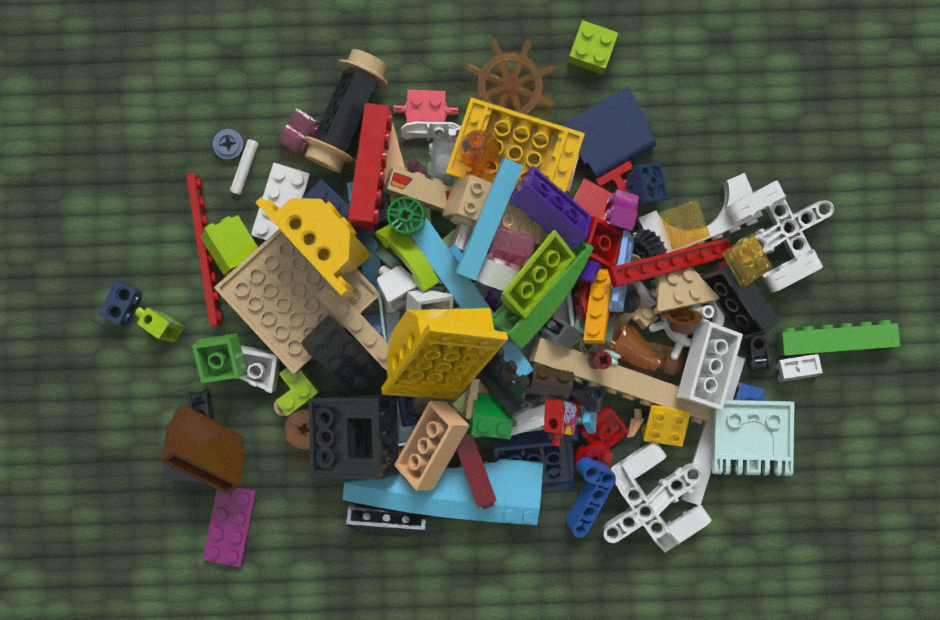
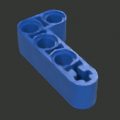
M587 457L580 459L576 465L578 472L586 482L566 518V525L574 536L579 538L588 533L616 481V475L606 464Z

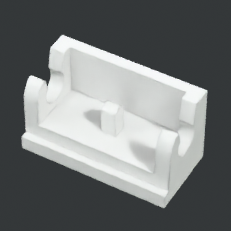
M818 354L779 360V363L776 365V369L780 371L778 382L811 378L823 373Z

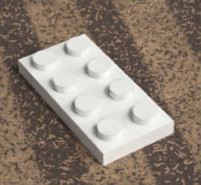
M273 163L263 198L266 201L270 199L279 208L291 198H304L311 174ZM259 207L251 235L267 240L279 228Z

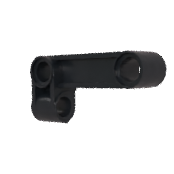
M573 382V388L567 401L585 406L588 411L595 413L602 410L605 393L599 386L588 387ZM529 393L525 395L524 401L537 405L543 395Z

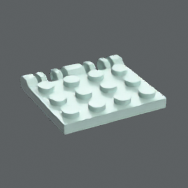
M725 400L722 410L714 409L713 474H722L723 471L724 474L729 475L731 460H736L735 472L737 475H741L743 472V460H745V475H760L761 460H763L762 473L763 475H769L770 460L775 461L774 473L776 476H780L781 473L783 476L793 475L794 402Z

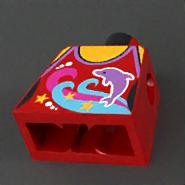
M551 399L545 400L544 432L553 433L551 445L563 447L564 436L574 435L579 404Z

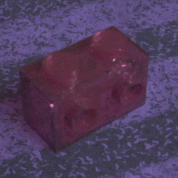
M498 226L489 254L501 260L513 261L515 265L524 266L532 257L537 237Z

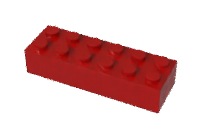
M365 103L348 216L349 224L355 229L374 231V225L378 226L379 209H377V206L381 207L382 190H380V187H384L385 176L383 169H386L388 159L387 151L385 150H389V138L393 125V113H389V106Z

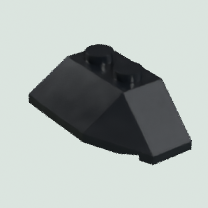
M354 502L348 505L346 526L367 535L407 537L425 532L426 515Z

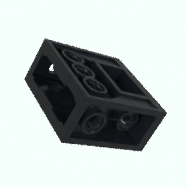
M328 395L308 398L311 477L381 480L399 474V470L395 467L399 457L396 395ZM324 413L326 414V422L323 419ZM366 418H371L372 454L367 453ZM326 452H327V461L325 460V457H324Z

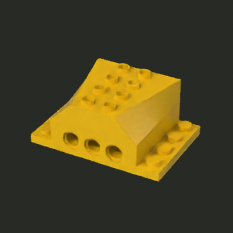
M471 98L446 174L457 178L471 174L493 183L502 159L507 158L523 166L515 187L530 167L534 165L563 192H566L585 133Z
M262 197L255 202L341 296L349 301L356 296L353 293L355 289L345 279L366 261L371 254L356 238L357 233L329 201L325 204L320 198H291L281 208L270 199L266 201Z
M490 308L407 310L391 332L386 359L389 378L381 387L382 394L455 400L508 340L507 332L494 330Z

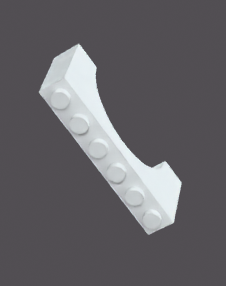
M743 173L722 183L725 193L722 210L710 225L702 229L680 230L664 222L657 211L636 219L639 230L650 229L651 232L655 231L656 236H660V240L665 242L664 247L668 249L666 251L668 253L692 245L704 244V240L709 238L714 241L723 237L722 233L729 230L730 233L741 229L739 225L746 223L749 226L758 222L757 218L763 216V214L759 211L755 215L735 224L726 208L730 204L753 193L747 177Z

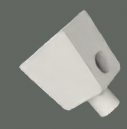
M384 265L378 271L381 275L377 278L379 290L391 313L407 304L408 291L421 290L412 280V275L402 266H397L391 270L387 265Z

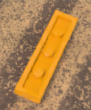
M600 268L594 283H591L583 338L585 343L605 344L612 293L608 268Z

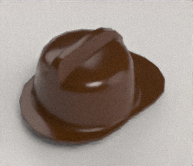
M689 308L659 313L661 317L667 319L669 328L673 332L691 335L695 324L702 321V315L698 311Z

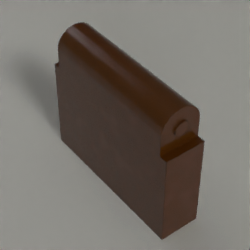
M181 404L176 409L172 421L167 425L160 462L228 495L241 485L245 448L242 447L243 437L192 408Z

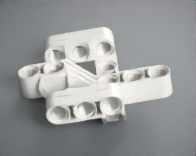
M778 180L726 207L735 224L755 215V213L766 209L773 222V225L766 230L755 231L756 235L746 240L744 238L738 241L739 245L730 250L729 259L735 257L737 250H741L744 254L740 260L742 264L748 261L752 263L755 261V258L775 251L774 247L781 242L784 243L792 258L788 262L762 275L771 293L779 291L823 267L814 249L810 248L802 231L830 217L834 212L833 204L824 200L815 202L792 214L785 200L786 195ZM821 204L826 207V212L823 215L819 212ZM776 206H780L783 210L780 216L775 214ZM804 213L809 217V221L806 224L801 221V216ZM787 222L791 225L789 233H786L783 229ZM796 239L800 242V247L797 250L792 246ZM755 241H759L761 244L759 251H754L752 247Z
M649 442L614 465L611 470L616 475L615 484L630 507L604 525L605 539L610 543H616L644 525L653 540L666 553L711 522V518L701 504L688 512L684 511L682 516L672 522H667V524L660 516V513L671 502H678V497L687 491L689 494L693 492L694 486L702 479L699 467L696 464L689 463L682 468H677L674 473L665 479L659 480V484L646 496L635 478L666 458V454L658 443ZM690 470L697 471L695 477L690 478L687 476ZM678 480L681 482V486L679 488H672V482ZM636 490L639 492V495L636 498H631L628 496L629 492ZM642 507H649L650 512L642 514L640 509ZM627 517L634 519V522L630 525L625 524L623 521ZM654 523L662 525L659 530H653L651 526ZM610 528H615L618 532L616 535H609L607 531Z

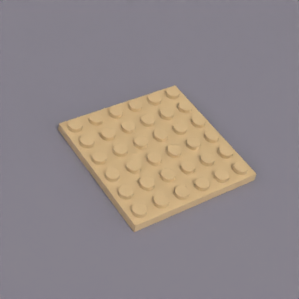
M280 229L214 287L293 374L298 372L313 358L302 346V340L328 314L343 328H346L316 296L329 282ZM358 269L345 279L355 289L353 293L356 296L349 302L360 314L381 295Z

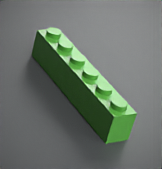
M890 320L878 321V325H871L870 321L859 322V326L852 327V323L840 324V328H833L832 324L821 325V329L814 330V326L802 327V331H795V327L783 328V332H777L779 355L900 347L898 323L891 324Z

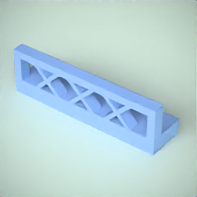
M623 230L621 248L615 266L631 262L634 241L629 230ZM627 285L616 288L612 287L609 312H623Z

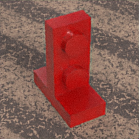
M630 161L596 179L594 184L602 187L611 182L615 190L629 191V187L625 186L626 179H622L621 176L632 169Z

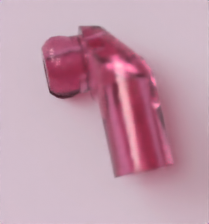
M410 159L407 162V168L413 174L418 172L425 175V168L418 160Z

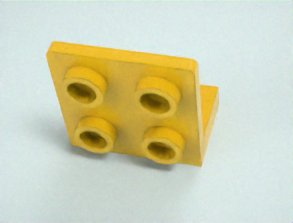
M651 405L647 424L643 423L641 429L643 440L682 447L690 411Z

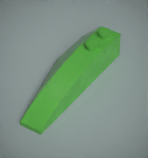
M582 241L572 250L576 257L526 319L511 312L503 303L492 315L494 327L500 332H507L508 339L522 349L562 304L584 269L593 246Z

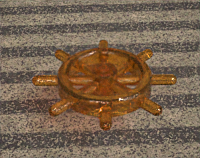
M492 38L490 39V45L494 57L488 60L482 69L470 63H466L464 66L466 71L479 76L478 94L464 100V105L467 107L471 98L493 104L489 98L501 93L502 96L497 106L505 108L510 96L515 108L512 111L525 115L537 103L550 108H554L556 105L553 100L541 94L543 89L542 77L555 72L557 68L555 65H550L539 70L537 65L527 57L532 46L531 39L525 40L520 53H502L497 40ZM505 61H516L511 75ZM498 64L503 78L490 73V70ZM522 66H526L531 73L518 78ZM486 79L500 86L486 91ZM534 80V92L521 86ZM517 93L531 100L522 107Z

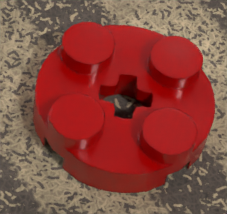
M591 441L589 445L585 447L582 445L576 450L573 460L576 467L580 459L585 457L593 459L596 456V461L610 467L613 454L604 442Z

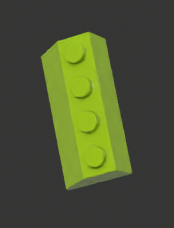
M553 230L501 293L500 300L511 312L525 319L576 257L557 231Z

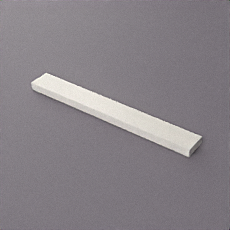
M739 356L736 358L725 400H733L745 358ZM714 411L711 421L704 422L692 460V463L696 464L701 470L702 479L694 486L693 492L689 494L687 491L681 496L682 500L697 505L702 502L712 469ZM690 470L688 473L690 478L697 475L696 470Z

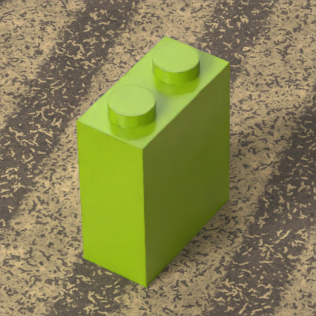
M238 215L232 218L230 216L225 217L216 225L214 223L209 224L204 228V232L200 236L224 276L230 274L258 248Z

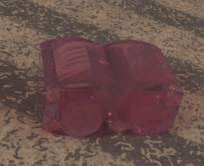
M297 108L288 124L280 133L277 141L297 154L305 152L309 145L304 140V137H314L320 122Z

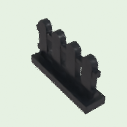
M501 347L476 377L480 379V382L507 414L514 418L528 410L529 405L524 401V397L531 391L529 388L530 381L526 375L519 376L516 373L517 366L513 360L505 361V353ZM500 366L503 368L501 373L499 372Z

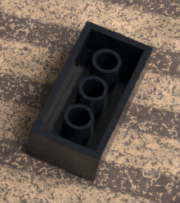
M738 257L712 264L700 275L718 295L719 299L715 303L733 330L743 334L742 339L767 334L780 321Z
M329 314L301 342L310 356L358 395L384 369L365 347Z

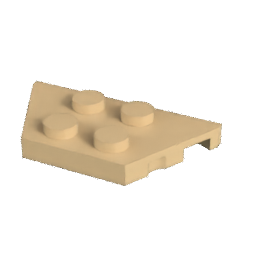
M692 267L656 276L655 278L657 305L654 308V314L715 302L719 299L718 295Z

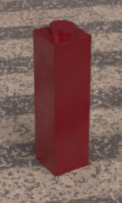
M470 433L465 434L457 447V452L476 505L484 510L494 506L493 502H496L497 499L474 435Z

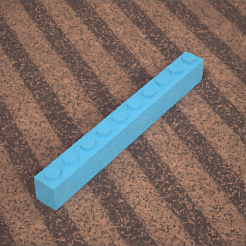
M426 218L423 230L411 238L437 273L436 276L440 286L444 284L448 289L445 293L454 296L453 301L456 300L459 304L457 309L490 308L470 278L456 273L459 265L458 261ZM508 339L502 346L505 353V361L513 360L516 363V373L519 376L529 374L533 371L532 366L517 345Z

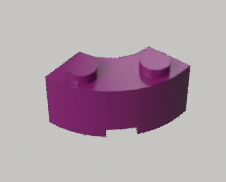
M616 189L613 194L610 193L607 200V205L610 206L605 215L607 223L632 231L638 213L637 203L639 196Z

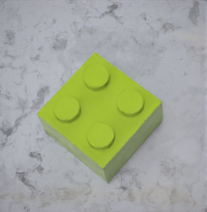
M582 20L567 62L603 75L618 32Z

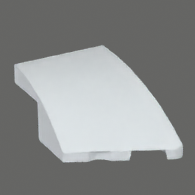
M542 396L537 405L526 402L529 405L528 410L516 416L517 422L513 424L511 436L543 426L545 400H559V398Z

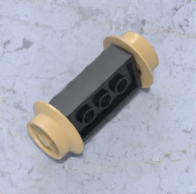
M352 49L348 60H338V65L344 69L314 137H304V140L309 145L305 157L339 173L345 162H354L355 160L345 152L350 148L353 142L352 136L360 126V118L364 114L365 103H368L370 96L374 94L376 86H388V82L383 77L387 65L377 57L357 49Z

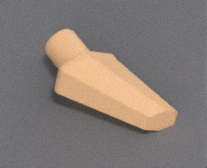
M634 409V418H631L627 437L635 436L645 421V418H642V409Z

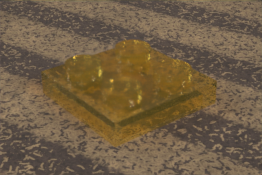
M698 199L660 212L672 249L710 236Z
M754 233L747 235L722 253L741 287L748 286L772 268Z

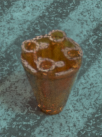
M475 129L468 132L462 138L459 145V153L466 166L473 169H484L496 162L499 154V145L492 133L482 129Z
M624 323L618 332L619 338L617 341L613 339L607 349L621 355V358L617 360L655 372L663 360L659 357L660 354L633 325Z

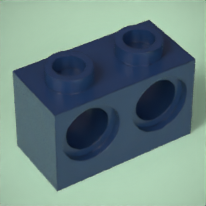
M116 280L98 315L117 325H126L132 319L134 307L138 306L142 299V291L123 281ZM128 290L130 296L125 300L123 295ZM119 307L121 314L119 317H116L115 310Z

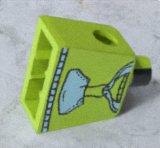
M140 306L135 312V316L140 318L137 324L160 340L175 343L185 327L156 309Z

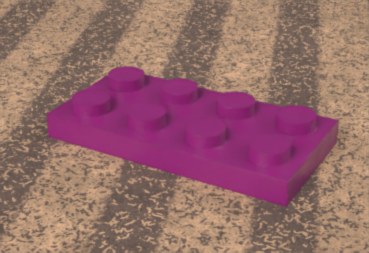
M238 487L228 495L216 490L202 560L236 567L242 566L257 490Z

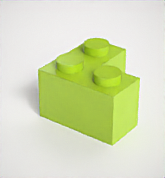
M303 367L295 374L286 368L279 374L290 390L275 402L286 416H291L308 403V398L316 397L321 391Z

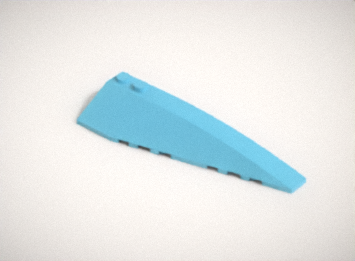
M500 459L493 463L483 462L497 499L496 502H493L494 506L484 510L476 505L462 465L456 468L446 467L433 490L416 491L401 473L400 475L381 480L344 481L343 500L430 516L537 525L541 500L543 462Z

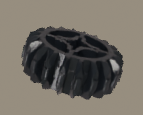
M643 229L631 234L634 241L632 254L638 255L641 259L667 253L668 249L664 247L665 242L660 240V236H656L655 231L651 232L650 229ZM656 277L645 279L643 281H654Z

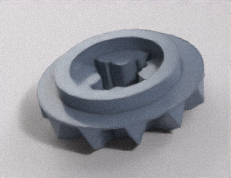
M224 129L214 137L213 149L222 159L231 160L238 157L243 151L244 142L241 135L235 130ZM228 139L231 143H235L230 146V152L227 147L221 146L227 144Z

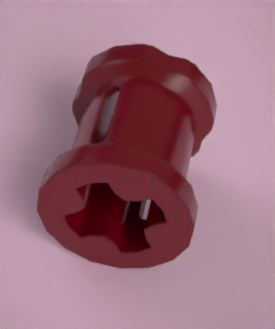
M606 351L592 352L588 357V364L593 369H607L612 363V357Z

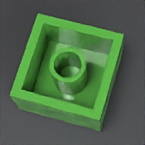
M238 333L200 339L192 345L201 383L239 378L247 371Z

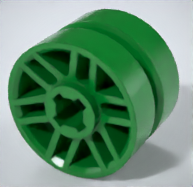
M400 197L394 200L388 208V222L397 234L404 237H412L423 230L426 224V214L416 199ZM406 214L409 215L408 220L404 219Z

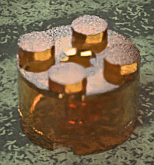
M302 409L292 413L284 426L286 440L292 446L299 449L310 448L309 431L304 433V429H302V426L307 424L309 429V409Z

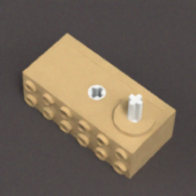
M471 174L454 180L442 217L448 218L452 223L460 226L454 245H457L462 251L466 248L471 230L473 231L492 185L491 182ZM510 199L495 233L527 246L534 252L550 235L537 222L532 221L523 210L515 207Z

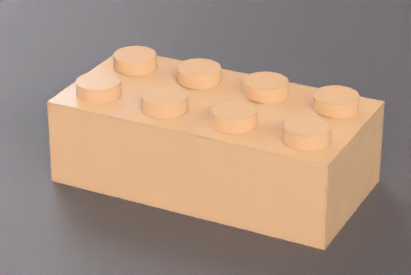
M429 401L395 463V467L416 491L434 489L468 430V423L447 402Z

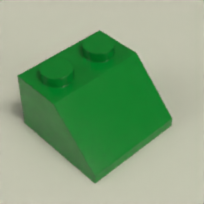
M478 393L477 400H473L471 419H468L469 428L467 432L471 435L511 440L514 419L507 414L491 394Z

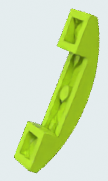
M390 224L375 232V235L386 248L391 247L413 273L411 278L423 293L439 283L431 264L410 237L397 234Z

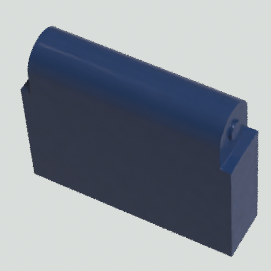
M629 87L624 88L561 125L585 133L578 153V160L582 167L587 166L595 180L656 147V141L649 130L651 124Z

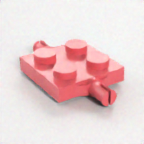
M407 90L405 106L394 105V113H405L406 123L416 121L445 122L447 115L458 116V112H454L458 111V107H447L445 102L446 91Z

